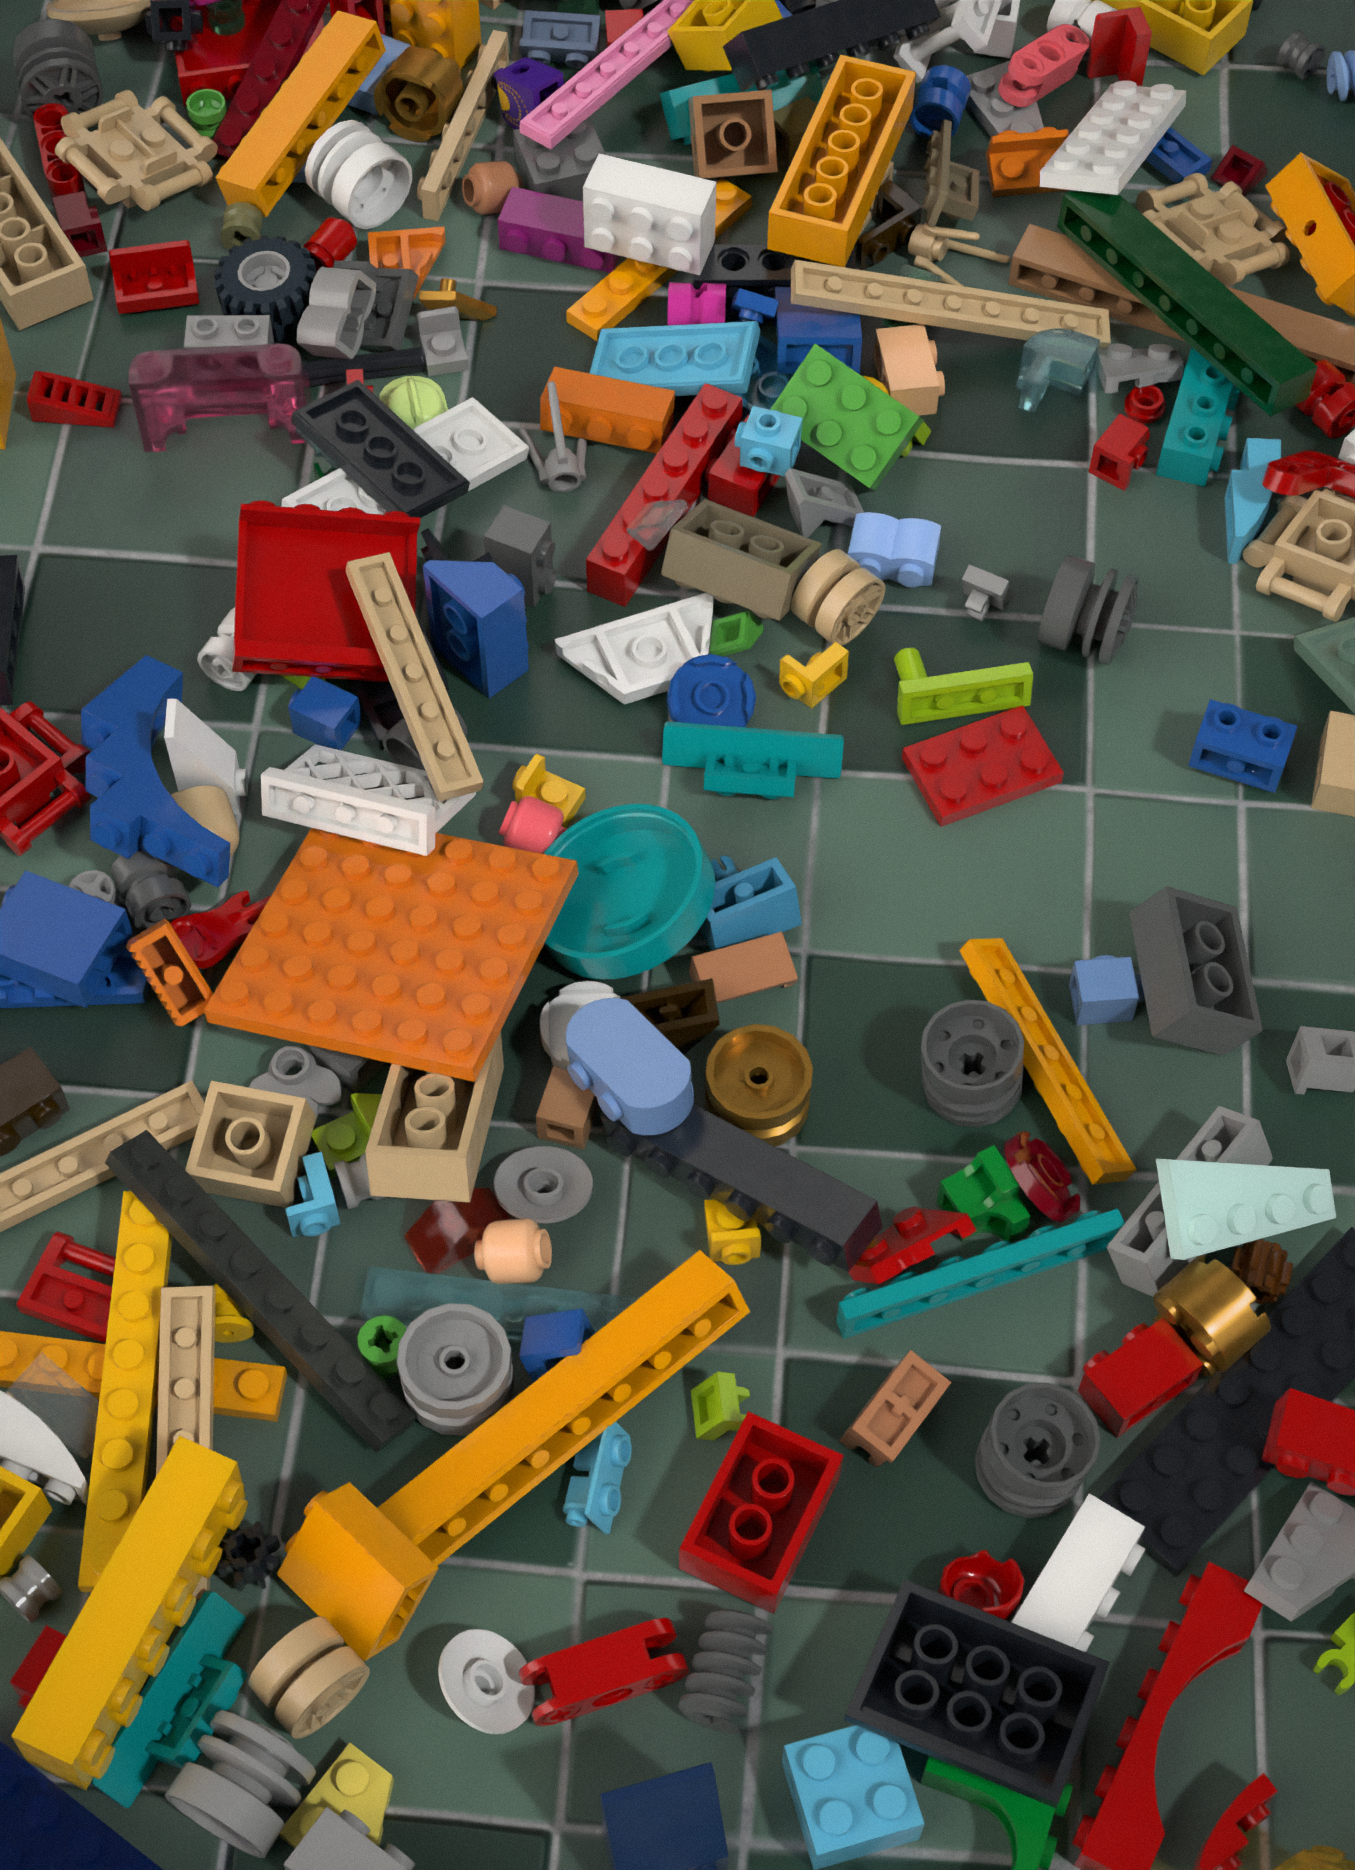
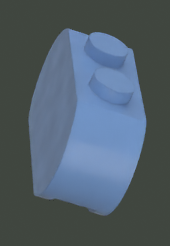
M620 998L599 999L586 1004L572 1016L567 1025L565 1035L570 1065L567 1066V1071L573 1082L581 1090L588 1088L597 1097L599 1106L610 1120L616 1121L619 1119L634 1134L658 1135L676 1128L687 1118L694 1102L690 1061L628 1000Z

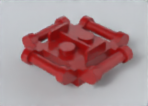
M32 701L25 702L10 714L0 708V837L19 856H22L32 848L31 842L75 806L81 808L91 800V796L86 792L83 784L72 776L74 773L79 774L86 771V756L91 750L82 744H75L43 717V710ZM32 730L33 732H35L40 738H42L47 744H49L62 756L59 757L58 755H56L51 749H49L45 744H43L29 731ZM58 787L63 793L51 802L49 793Z

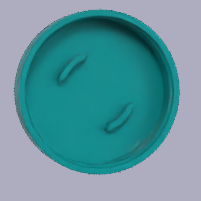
M625 804L601 810L572 825L544 852L546 855L577 861L579 874L547 936L544 946L562 967L583 977L603 980L619 979L640 974L660 965L680 951L693 938L705 921L713 902L715 873L709 855L689 823L678 814L660 806Z

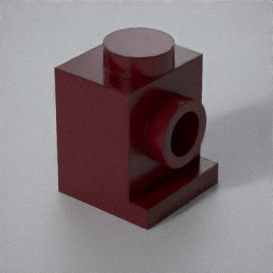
M84 191L52 198L59 226L80 257L108 252L96 206L88 207Z

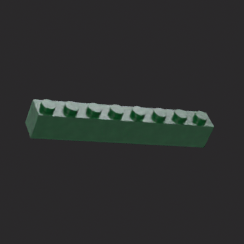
M1076 190L1063 194L1057 227L1270 417L1308 399L1318 366L1121 195Z

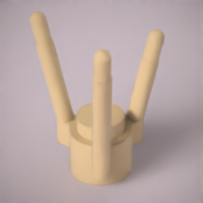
M927 223L924 225L918 224L915 227L908 244V253L916 257L914 265L926 269L945 284L963 286L932 263L935 259L941 261L948 249L1001 263L1010 262V257L1007 255L949 239L977 241L980 238L979 233L937 226L933 227L927 225Z

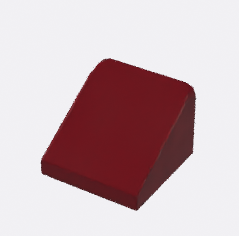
M1232 145L1210 179L1221 186L1233 181L1242 189V195L1245 197L1265 177L1268 170L1265 162Z

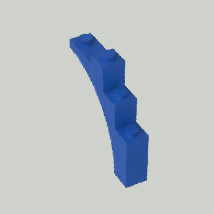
M145 655L81 709V744L93 750L86 756V792L98 798L90 805V840L127 859L131 858L141 849L153 857L159 858L189 873L193 877L199 878L218 888L229 878L230 842L201 826L178 806L161 783L152 761L153 747L165 726L167 699H178L182 703L183 672Z

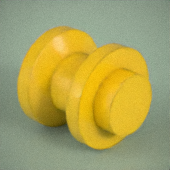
M215 1283V1342L234 1343L249 1339L254 1334V1324L244 1318V1311Z

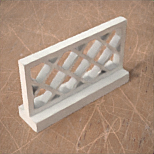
M316 744L286 769L281 770L269 767L261 774L263 816L427 856L435 849V833L476 795V792L438 802L425 770ZM318 762L326 763L325 765L314 766ZM383 786V787H381V788H375V789L364 790V789H366V788H373V787ZM424 796V797H422V798H415V799L405 800L406 798Z

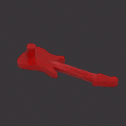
M247 890L241 891L216 909L179 917L170 922V925L197 968L205 969L215 965L235 946L245 941L271 895L244 907L250 902V895Z

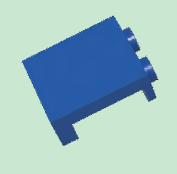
M775 287L774 299L779 300L773 319L777 331V374H794L815 343L860 374L862 349L860 314L791 304V287Z

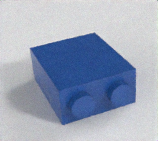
M25 870L17 884L10 886L6 891L0 909V974L87 1008L133 934L126 910Z

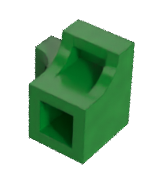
M995 1145L978 1152L969 1165L940 1181L936 1201L942 1211L968 1213L976 1228L974 1233L964 1239L961 1235L957 1234L961 1242L980 1233L997 1235L1004 1241H1009L1010 1244L1025 1237L1030 1214L1017 1196L1020 1185Z

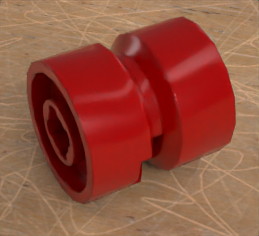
M1326 359L1320 360L1315 363L1318 368L1308 399L1295 404V406L1308 417L1313 416V423L1326 436L1335 439L1346 434L1355 426V384L1345 382V375Z

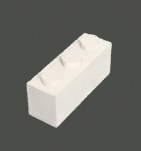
M1089 1493L1012 1620V1623L1086 1652L1095 1637L1086 1630L1095 1615L1103 1620L1106 1619L1120 1594L1118 1590L1112 1587L1121 1571L1131 1576L1146 1550L1138 1544L1145 1527Z

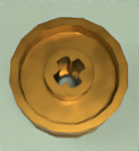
M752 1024L733 1029L716 1042L708 1055L705 1076V1110L774 1147L783 1145L799 1133L808 1118L813 1066L807 1049L794 1035L776 1026Z

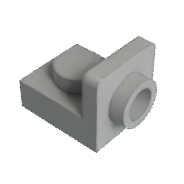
M453 306L419 312L417 314L421 348H423L425 353L428 377L469 370L468 358L460 330L458 308Z

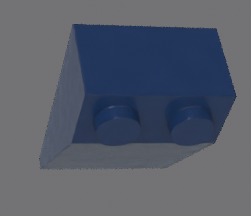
M712 1762L600 1794L602 1833L612 1870H727L729 1856Z

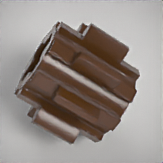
M1264 1239L1243 1243L1242 1248H1235L1234 1257L1231 1258L1229 1267L1256 1297L1254 1301L1256 1304L1277 1302L1279 1294H1285L1293 1270V1263L1286 1262L1288 1257L1287 1250H1282L1281 1245L1275 1242L1264 1241Z

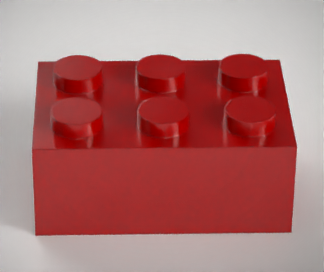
M748 1411L679 1548V1569L775 1614L841 1475L844 1455Z

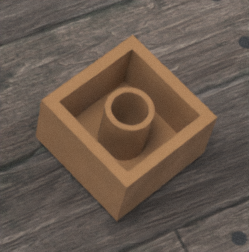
M772 90L693 96L688 99L695 177L709 179L778 172Z

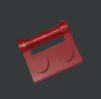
M57 1231L50 1239L16 1303L19 1311L106 1343L112 1287L61 1269L60 1266L69 1261L114 1277L116 1257L74 1242L73 1236Z

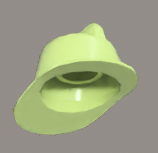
M404 376L394 379L383 388L379 395V399L411 429L448 410L441 387L431 379L421 376Z

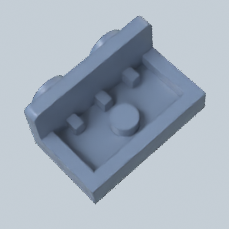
M525 10L523 37L519 42L521 57H528L545 65L555 62L565 63L571 68H584L599 53L601 16Z

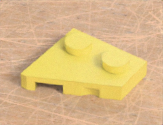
M349 1743L285 1823L279 1834L280 1837L293 1848H296L325 1808L328 1807L338 1816L345 1809L358 1817L370 1829L366 1837L379 1847L383 1833L382 1825L385 1811L389 1806L394 1783L393 1776L352 1743Z

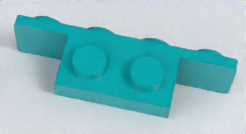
M666 722L663 731L662 763L669 766L705 768L703 790L715 791L721 795L731 796L738 793L757 794L767 799L794 797L796 775L840 778L844 737L836 734Z
M207 1590L201 1596L188 1621L170 1645L169 1654L162 1669L156 1677H150L141 1691L140 1695L143 1697L134 1721L128 1728L121 1725L111 1744V1746L115 1747V1753L107 1771L101 1779L93 1777L90 1783L122 1807L129 1808L158 1761L181 1769L185 1763H194L203 1754L197 1744L203 1735H212L213 1729L210 1726V1722L217 1711H227L231 1708L237 1699L240 1687L248 1676V1673L235 1663L222 1659L245 1623V1616L216 1592Z

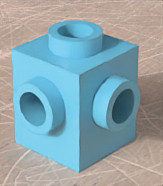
M753 406L747 422L740 421L736 431L734 445L740 448V466L751 468L758 472H767L785 477L787 470L793 468L801 447L803 418Z

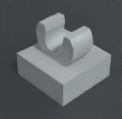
M970 564L968 565L962 578L964 594L969 596L965 604V608L968 609L966 615L983 621L990 605L1004 610L1011 595L1009 580Z

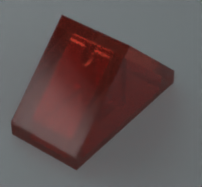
M489 1187L474 1188L470 1202L435 1200L404 1235V1238L429 1278L473 1254L475 1243L477 1240H482L483 1233L488 1224L499 1220H509L510 1217L499 1204Z

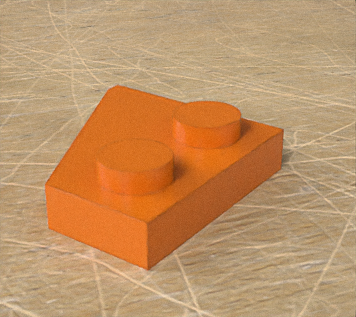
M445 227L368 232L370 263L374 267L411 269L419 276L413 297L414 300L446 243Z

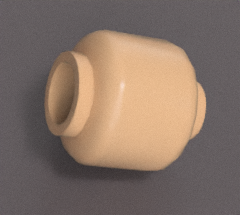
M519 1218L499 1220L488 1224L483 1233L482 1240H477L475 1243L474 1254L478 1269L485 1270L489 1280L494 1284L505 1286L537 1281L542 1276L544 1269H548L551 1265L552 1247L546 1229H540L538 1224L531 1219Z

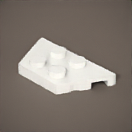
M703 593L555 639V651L559 657L624 705L666 692L672 677L685 662L693 657L709 654L714 595Z

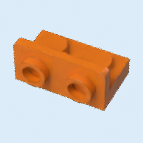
M1044 127L1035 132L1018 133L1014 130H1007L992 136L986 151L992 197L1068 191L1066 189L1040 187V170L1068 138L1069 130Z

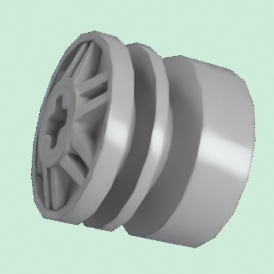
M220 1710L213 1717L210 1726L223 1740L203 1735L197 1743L201 1751L214 1765L210 1769L191 1762L185 1763L166 1792L165 1797L178 1811L214 1836L247 1854L258 1858H265L285 1825L280 1816L268 1805L269 1801L272 1799L291 1806L297 1805L301 1795L288 1781L302 1786L309 1785L316 1771L314 1766L298 1753L289 1741L272 1729L256 1721L247 1720L234 1713Z

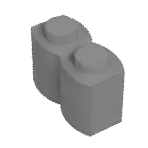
M321 267L311 283L309 306L303 312L297 326V344L314 356L353 359L362 342L364 321L369 316L374 305L376 283L361 270Z

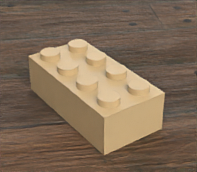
M501 1031L475 1082L391 1064L365 1150L371 1196L457 1202L471 1201L504 1070Z

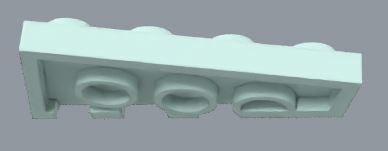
M1156 1159L1171 1259L1185 1260L1336 1218L1329 1169Z

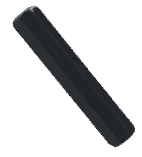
M416 347L355 355L353 359L331 358L308 361L304 364L305 379L307 385L312 387L347 382L346 370L363 369L364 380L424 372L426 370L425 353L423 348Z

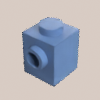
M1101 955L1092 960L1074 962L1069 989L1076 1025L1132 1021L1137 1003L1144 1000V991L1141 975L1134 974L1131 957L1116 958L1112 955Z

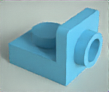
M322 1152L302 1157L306 1175L297 1177L304 1203L285 1209L293 1237L321 1235L332 1226L341 1224Z

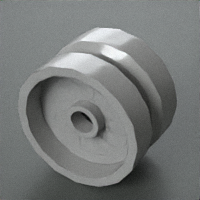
M448 1303L426 1310L409 1324L399 1342L397 1367L407 1406L417 1415L416 1419L423 1426L442 1435L465 1436L473 1432L509 1403L512 1398L514 1382L511 1347L504 1328L490 1313L470 1304Z

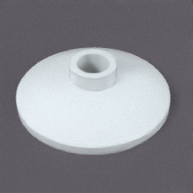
M470 1629L456 1635L444 1647L438 1666L440 1686L451 1709L469 1726L489 1734L508 1733L526 1721L534 1706L535 1685H523L518 1674L520 1668L527 1664L518 1649L504 1637L488 1630Z

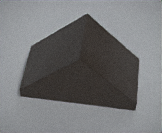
M713 978L620 997V999L628 1000L683 1055L720 1025Z

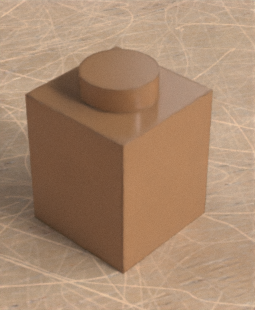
M555 1066L552 1068L536 1114L537 1136L539 1139L584 1150L599 1104L597 1097L588 1088L581 1090L573 1082L566 1069Z

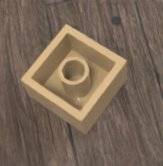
M211 1081L185 1170L206 1193L283 1208L293 1205L298 1187L297 1177L301 1176L304 1165L302 1157L307 1154L316 1115L306 1098Z

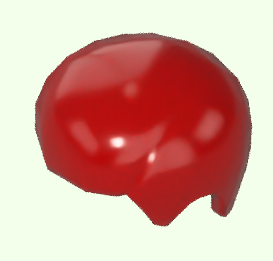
M981 1550L969 1557H957L945 1566L938 1593L1008 1621L1018 1608L1025 1579L1013 1558H1009L1005 1562H999L992 1558L987 1550Z

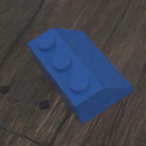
M429 560L423 564L432 647L490 699L529 670V645L526 634L527 617L524 604L525 589L515 575L511 573L506 574L494 562Z

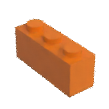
M559 367L553 368L548 382L553 381L556 384L564 435L656 454L666 442L673 425L674 390ZM546 384L540 399V430L554 433L549 393Z

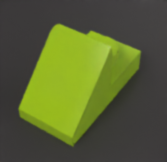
M351 1094L353 1112L313 1130L311 1141L317 1152H322L325 1166L331 1179L337 1177L334 1163L342 1160L352 1163L358 1161L361 1155L365 1153L382 1094Z

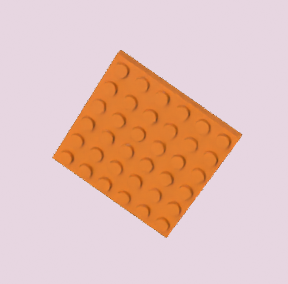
M311 828L206 1005L204 1012L207 1022L475 1082L579 874L577 861L435 833V849L427 856Z

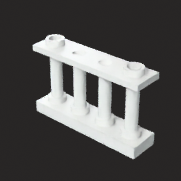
M935 0L941 17L928 25L930 32L912 41H909L907 36L901 37V42L898 43L893 57L902 69L916 72V83L922 81L931 55L960 38L965 40L974 52L987 46L1002 0H959L950 6L949 3L955 0ZM951 23V26L940 31L941 28Z

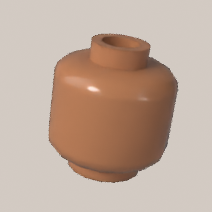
M501 160L475 163L462 181V193L466 204L471 206L477 214L481 215L500 214L511 188L524 189L521 175L516 173L514 167L509 162Z

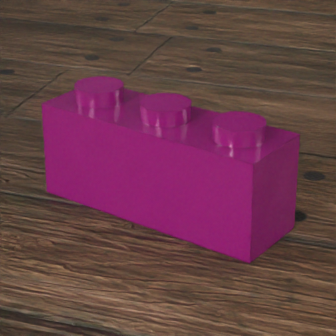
M517 187L511 188L498 218L499 249L609 273L616 268L620 258L619 255L586 248L584 245L583 201Z

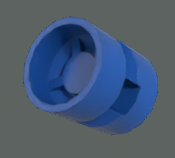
M947 65L934 66L927 70L921 81L909 118L912 128L918 135L929 140L933 130H940L944 119L952 121L951 137L957 132L971 91L969 79L962 71Z

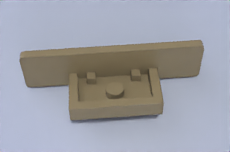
M945 119L939 131H932L926 148V153L929 155L925 165V171L928 173L924 183V190H927L922 208L927 210V225L935 227L941 212L951 219L959 220L963 218L973 221L979 204L980 171L950 161L952 121Z

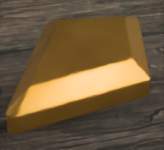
M442 278L439 291H419L418 300L428 310L455 306L458 308L459 319L485 321L496 317V306L457 292L456 280Z

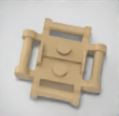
M124 90L117 93L114 100L80 114L72 112L61 118V125L67 137H64L57 143L55 154L64 163H71L98 189V196L106 204L110 205L121 201L128 209L139 205L143 210L149 211L158 207L161 200L195 185L203 187L213 181V173L207 162L216 155L218 146L208 136L199 134L175 111V105L167 97H159L152 103L151 107L143 109L138 104L134 93L130 90ZM166 123L191 148L185 149L160 124ZM98 124L97 130L92 132H89L87 130L88 128Z
M1194 173L1186 176L1180 183L1160 190L1150 188L1140 192L1137 196L1136 204L1142 215L1226 286L1237 284L1244 279V276L1265 268L1277 269L1282 267L1290 260V251L1282 243L1287 237L1285 231L1288 228L1279 220L1274 222L1242 195V189L1233 181L1226 183L1219 191L1213 193L1208 188L1206 178L1201 173ZM1186 197L1191 200L1169 209L1165 206Z
M1327 487L1322 492L1315 490L1309 499L1299 495H1285L1278 504L1277 514L1257 540H1251L1242 552L1244 560L1249 565L1257 568L1266 565L1258 578L1256 591L1268 596L1275 593L1323 612L1324 618L1337 622L1341 618L1349 600H1355V499ZM1284 573L1293 576V582L1281 576Z

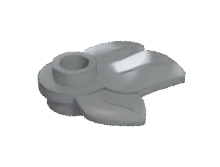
M286 1046L279 1049L269 1063L268 1072L255 1078L249 1088L306 1098L316 1115V1119L318 1117L319 1105H333L341 1102V1085L336 1074L330 1069L318 1066L313 1055L306 1049L298 1046ZM298 1067L302 1069L295 1075H286L287 1071L291 1068Z

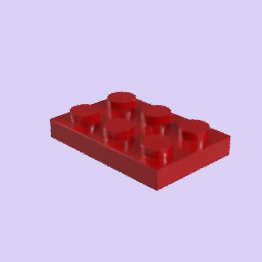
M1023 705L903 748L902 751L903 762L941 827L1060 784L1064 775L1063 770Z

